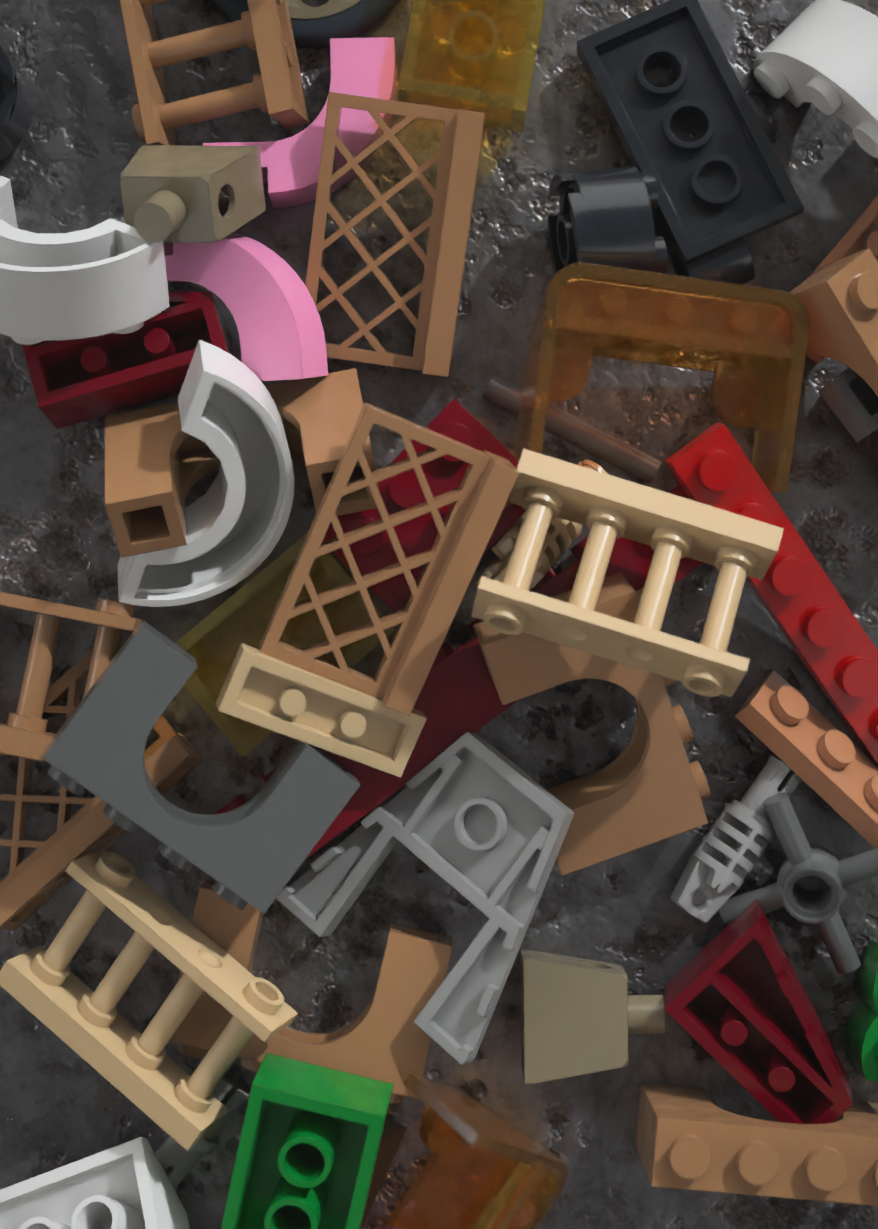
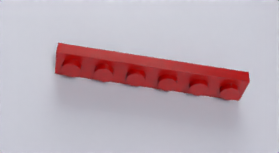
M716 422L666 459L665 463L691 500L784 528L778 552L764 578L759 580L748 577L746 580L866 755L878 767V650L725 424Z

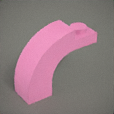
M394 37L330 38L331 79L329 92L395 101L396 54ZM328 97L317 118L307 128L292 137L270 142L203 143V146H259L263 183H268V194L273 208L290 207L316 200ZM342 107L338 136L355 157L380 138L384 132L368 111ZM379 113L389 126L392 114ZM338 148L336 150L334 173L348 163ZM374 153L359 163L362 168L368 163ZM352 169L332 185L331 192L350 181L356 175V172ZM224 185L221 190L228 192L227 187Z
M234 232L220 241L212 243H163L167 284L182 282L199 284L212 291L225 303L237 325L242 363L260 381L328 376L327 349L320 315L307 287L283 258L262 243Z

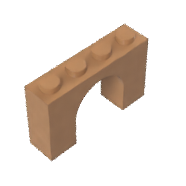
M356 368L328 373V376L296 379L265 385L281 415L291 460L307 470L316 513L363 407ZM178 402L105 416V507L121 558L187 545L185 521L186 496L200 478L220 467L219 458L205 442L182 431ZM368 435L362 451L370 471L373 472L376 471L370 436ZM358 460L349 481L364 475ZM377 482L376 486L380 493L379 482ZM369 486L342 496L335 511L336 515L377 508Z
M621 572L605 577L594 611L634 623L644 588L634 591ZM572 590L550 598L568 603ZM484 621L473 625L492 682L502 705L569 681L590 678L615 683L634 696L636 705L635 727L627 746L621 754L609 765L594 773L547 789V791L575 813L556 858L562 876L708 824L701 800L711 797L710 789L698 760L689 763L683 745L693 741L691 728L681 705L678 704L671 707L665 688L675 684L674 679L523 632L518 635L500 633L488 627Z
M206 880L199 887L191 923L253 974L254 953L264 914L249 903L244 910L234 907L212 889L211 886L214 881ZM391 923L374 994L367 1007L356 1019L339 1029L323 1033H307L285 1027L266 1042L253 1033L237 1056L241 1058L240 1065L248 1070L258 1072L265 1054L269 1053L392 1083L394 1086L390 1103H401L404 1096L418 1099L431 1037L416 1025L414 1021L446 978L453 948L452 937ZM181 970L179 973L178 981L184 974ZM203 991L169 1041L179 1043L178 1051L180 1053L203 1059L233 1015L207 992Z
M640 1082L635 1147L652 1187L878 1206V1103L853 1101V1105L833 1123L792 1124L750 1118L723 1110L712 1103L704 1088Z

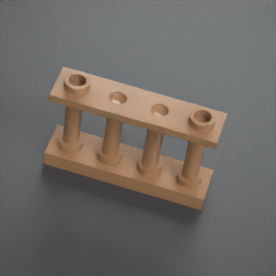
M120 0L139 104H135L132 107L133 122L140 140L146 143V145H177L175 128L260 108L263 113L268 112V115L286 130L310 124L287 0H247L249 10L242 12L240 20L162 40L157 38L151 5L169 0ZM247 45L252 51L257 50L261 73L253 76V82L169 103L163 71L164 66Z
M0 592V613L2 606L37 613L16 713H9L7 724L0 722V753L48 762L43 759L46 747L56 734L46 732L48 720L42 719L62 619L98 625L84 691L85 696L120 650L124 630L133 632L142 621L133 618L135 605L97 598L95 610ZM145 621L153 627V623Z

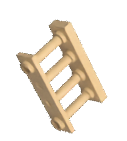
M523 448L517 467L520 473L512 488L509 502L522 506L526 511L503 582L481 576L471 616L484 620L488 627L500 633L518 635L523 632L680 681L686 689L699 695L713 697L722 694L732 697L745 676L750 659L726 652L745 579L753 577L762 580L778 552L784 528ZM556 517L584 525L590 530L568 603L529 591L550 521ZM620 537L649 545L654 550L634 623L594 611L615 540ZM684 557L714 565L719 570L700 644L660 632L679 562Z
M103 848L71 861L66 872L87 890L47 950L39 945L5 962L0 970V986L188 1151L213 1132L229 1112V1109L215 1098L213 1090L253 1033L266 1042L290 1025L298 1013L284 1002L283 994L275 985L251 974L137 877L135 868L129 861ZM106 907H108L135 932L96 990L93 991L71 972L68 964ZM156 949L184 974L144 1032L141 1033L118 1013L116 1005L151 953ZM205 991L228 1010L233 1017L194 1073L189 1075L166 1055L164 1047L200 995Z

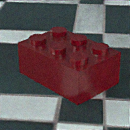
M455 398L425 427L482 452L486 450L505 458L516 469L518 467L519 460ZM412 441L416 454L432 448L418 441ZM404 449L389 465L400 460H403L405 458H408L406 449ZM446 454L421 464L433 498L458 488L469 463ZM413 468L379 481L381 498L388 516L426 501ZM510 495L482 557L526 511L522 506L510 503ZM452 503L438 508L443 522ZM377 508L339 515L337 517L344 534L382 519ZM430 512L393 527L405 558L432 548L438 535ZM332 523L329 525L322 542L337 537ZM386 530L349 544L361 576L398 562ZM342 548L332 551L350 569ZM424 564L411 569L415 583ZM404 573L369 586L393 612L405 608L411 595Z

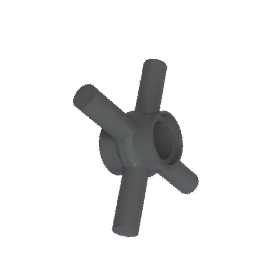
M775 794L767 798L763 804L787 857L779 870L777 882L729 898L719 909L720 916L725 926H728L756 899H758L764 913L785 907L797 920L805 923H816L837 973H851L860 967L861 962L838 909L846 898L848 885L878 875V848L839 861L830 850L817 845H809L788 794ZM813 875L821 877L829 885L821 891L809 892L800 888L796 882L804 876Z

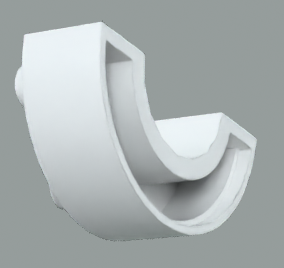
M816 0L756 57L752 66L754 76L767 93L778 99L784 96L796 108L803 102L813 103L816 108L827 115L834 113L853 129L852 134L859 146L869 155L878 159V17L859 6L843 0Z
M0 175V334L11 336L13 341L24 345L37 344L44 340L82 339L109 333L128 334L139 330L144 325V321L170 307L163 241H147L138 234L135 227L112 218L91 228L69 233H34L18 229L10 179Z
M201 340L198 341L178 396L181 429L183 432L205 442L219 458V474L207 493L185 508L187 545L124 558L120 556L117 571L119 602L148 607H168L189 604L220 594L248 577L263 563L280 540L291 513L294 497L293 464L283 422L275 401L265 385L244 363L228 352Z

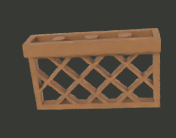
M336 92L328 93L305 286L313 298L318 312L337 299L359 330L341 344L326 342L327 358L423 371L422 374L448 377L455 338L485 113ZM342 107L368 111L384 132L380 138L355 157L338 136ZM379 113L406 117L390 128ZM417 118L444 122L440 151L418 166L396 137V134ZM390 140L413 172L382 195L359 163ZM338 148L348 163L334 173L336 150ZM439 161L434 188L424 172ZM353 169L376 200L346 223L330 202L332 185ZM418 178L433 198L432 215L410 232L387 201ZM381 206L404 238L374 260L352 231V228ZM330 214L339 226V229L326 239L328 215ZM430 226L427 252L425 253L415 237ZM345 234L367 266L342 286L338 287L322 266L324 250ZM409 243L425 265L422 282L401 296L379 265ZM372 271L395 302L366 324L343 293ZM320 280H322L331 291V294L318 303ZM421 292L417 317L406 302ZM400 308L416 329L413 355L386 351L371 329ZM364 335L374 349L350 345Z
M364 402L260 642L259 652L382 699L385 707L410 716L520 472L505 458L486 450L482 452ZM375 423L400 434L408 458L371 472L362 449ZM410 439L432 448L416 454ZM446 454L469 463L458 488L433 498L421 464ZM358 460L364 475L349 481ZM413 468L426 501L388 516L376 483ZM369 486L382 519L344 534L335 513L341 497ZM452 503L443 522L438 508ZM430 512L438 531L432 548L405 558L393 527ZM331 522L337 537L322 543ZM386 530L398 562L361 576L349 544ZM342 548L354 580L317 594L309 575L314 559ZM424 564L415 583L411 569ZM404 573L411 591L406 607L378 618L366 588ZM305 583L310 598L296 603ZM360 591L372 622L335 636L322 605ZM313 609L316 610L328 638L303 650L279 641L288 619ZM397 625L390 642H388L384 630ZM377 633L385 653L375 676L371 677L348 668L340 648ZM333 651L338 663L320 656Z
M93 649L48 688L42 717L46 714L66 715V720L80 703L81 682L88 677ZM68 695L67 706H56ZM161 715L153 726V729L159 734L160 738L144 751V763L152 784L164 797L204 759L189 741L182 739ZM0 753V756L19 757L16 794L0 793V801L15 802L12 840L0 839V846L11 847L9 874L0 882V930H17L73 879L66 872L71 861L100 849H106L126 830L106 816L103 809L107 803L97 796L93 798L72 797V792L62 785L60 786V796L29 795L32 759ZM28 803L59 804L57 831L46 841L25 840ZM71 805H85L70 818ZM24 847L37 848L23 861Z

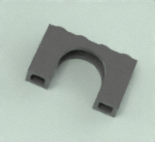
M142 620L46 747L43 759L52 764L48 774L60 785L77 795H81L87 789L107 803L103 812L126 831L136 834L141 827L160 840L162 843L157 848L158 851L175 866L186 872H190L194 866H197L214 878L216 881L211 886L212 889L234 907L244 910L249 903L264 914L361 784L353 772L320 748L298 740L258 794L237 809L221 814L204 815L185 811L170 803L157 791L148 776L144 763L145 745L153 726L196 670L198 664L195 657Z

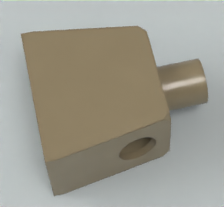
M143 145L120 174V187L126 224L135 227L138 234L150 242L212 243L220 241L266 210L259 146ZM224 185L228 189L229 196L220 191Z
M520 950L521 1052L524 1084H536L625 1067L628 1065V1034L665 1033L664 996L628 995L627 973L621 965L534 950Z

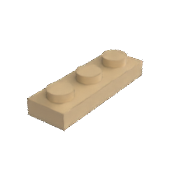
M243 643L240 644L215 703L220 712L398 777L402 776L427 719L421 710L413 708L410 716L385 707L382 699L259 652V649Z

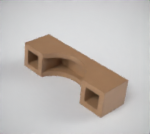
M867 248L821 267L780 301L814 355L829 357L845 364L862 377L878 397V261L870 248Z

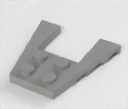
M466 732L406 783L407 787L384 807H377L360 822L362 825L337 846H331L310 864L311 868L291 885H285L276 897L278 901L318 937L330 936L394 846L400 841L484 913L489 920L414 1021L416 1025L461 1065L471 1063L476 1057L575 814L476 732Z

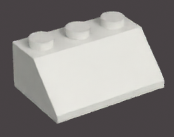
M143 1137L133 1139L0 1189V1229H190L186 1210L148 1140Z

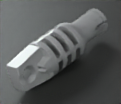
M772 755L768 757L767 763L741 801L733 799L731 804L727 803L722 810L723 812L719 818H716L710 831L702 838L699 847L691 854L670 897L679 907L704 923H707L740 888L747 873L751 872L756 860L762 856L767 844L771 843L775 837L773 834L775 829L763 802L778 793H787L790 798L797 786L803 782L795 772L790 771L791 769L783 761Z

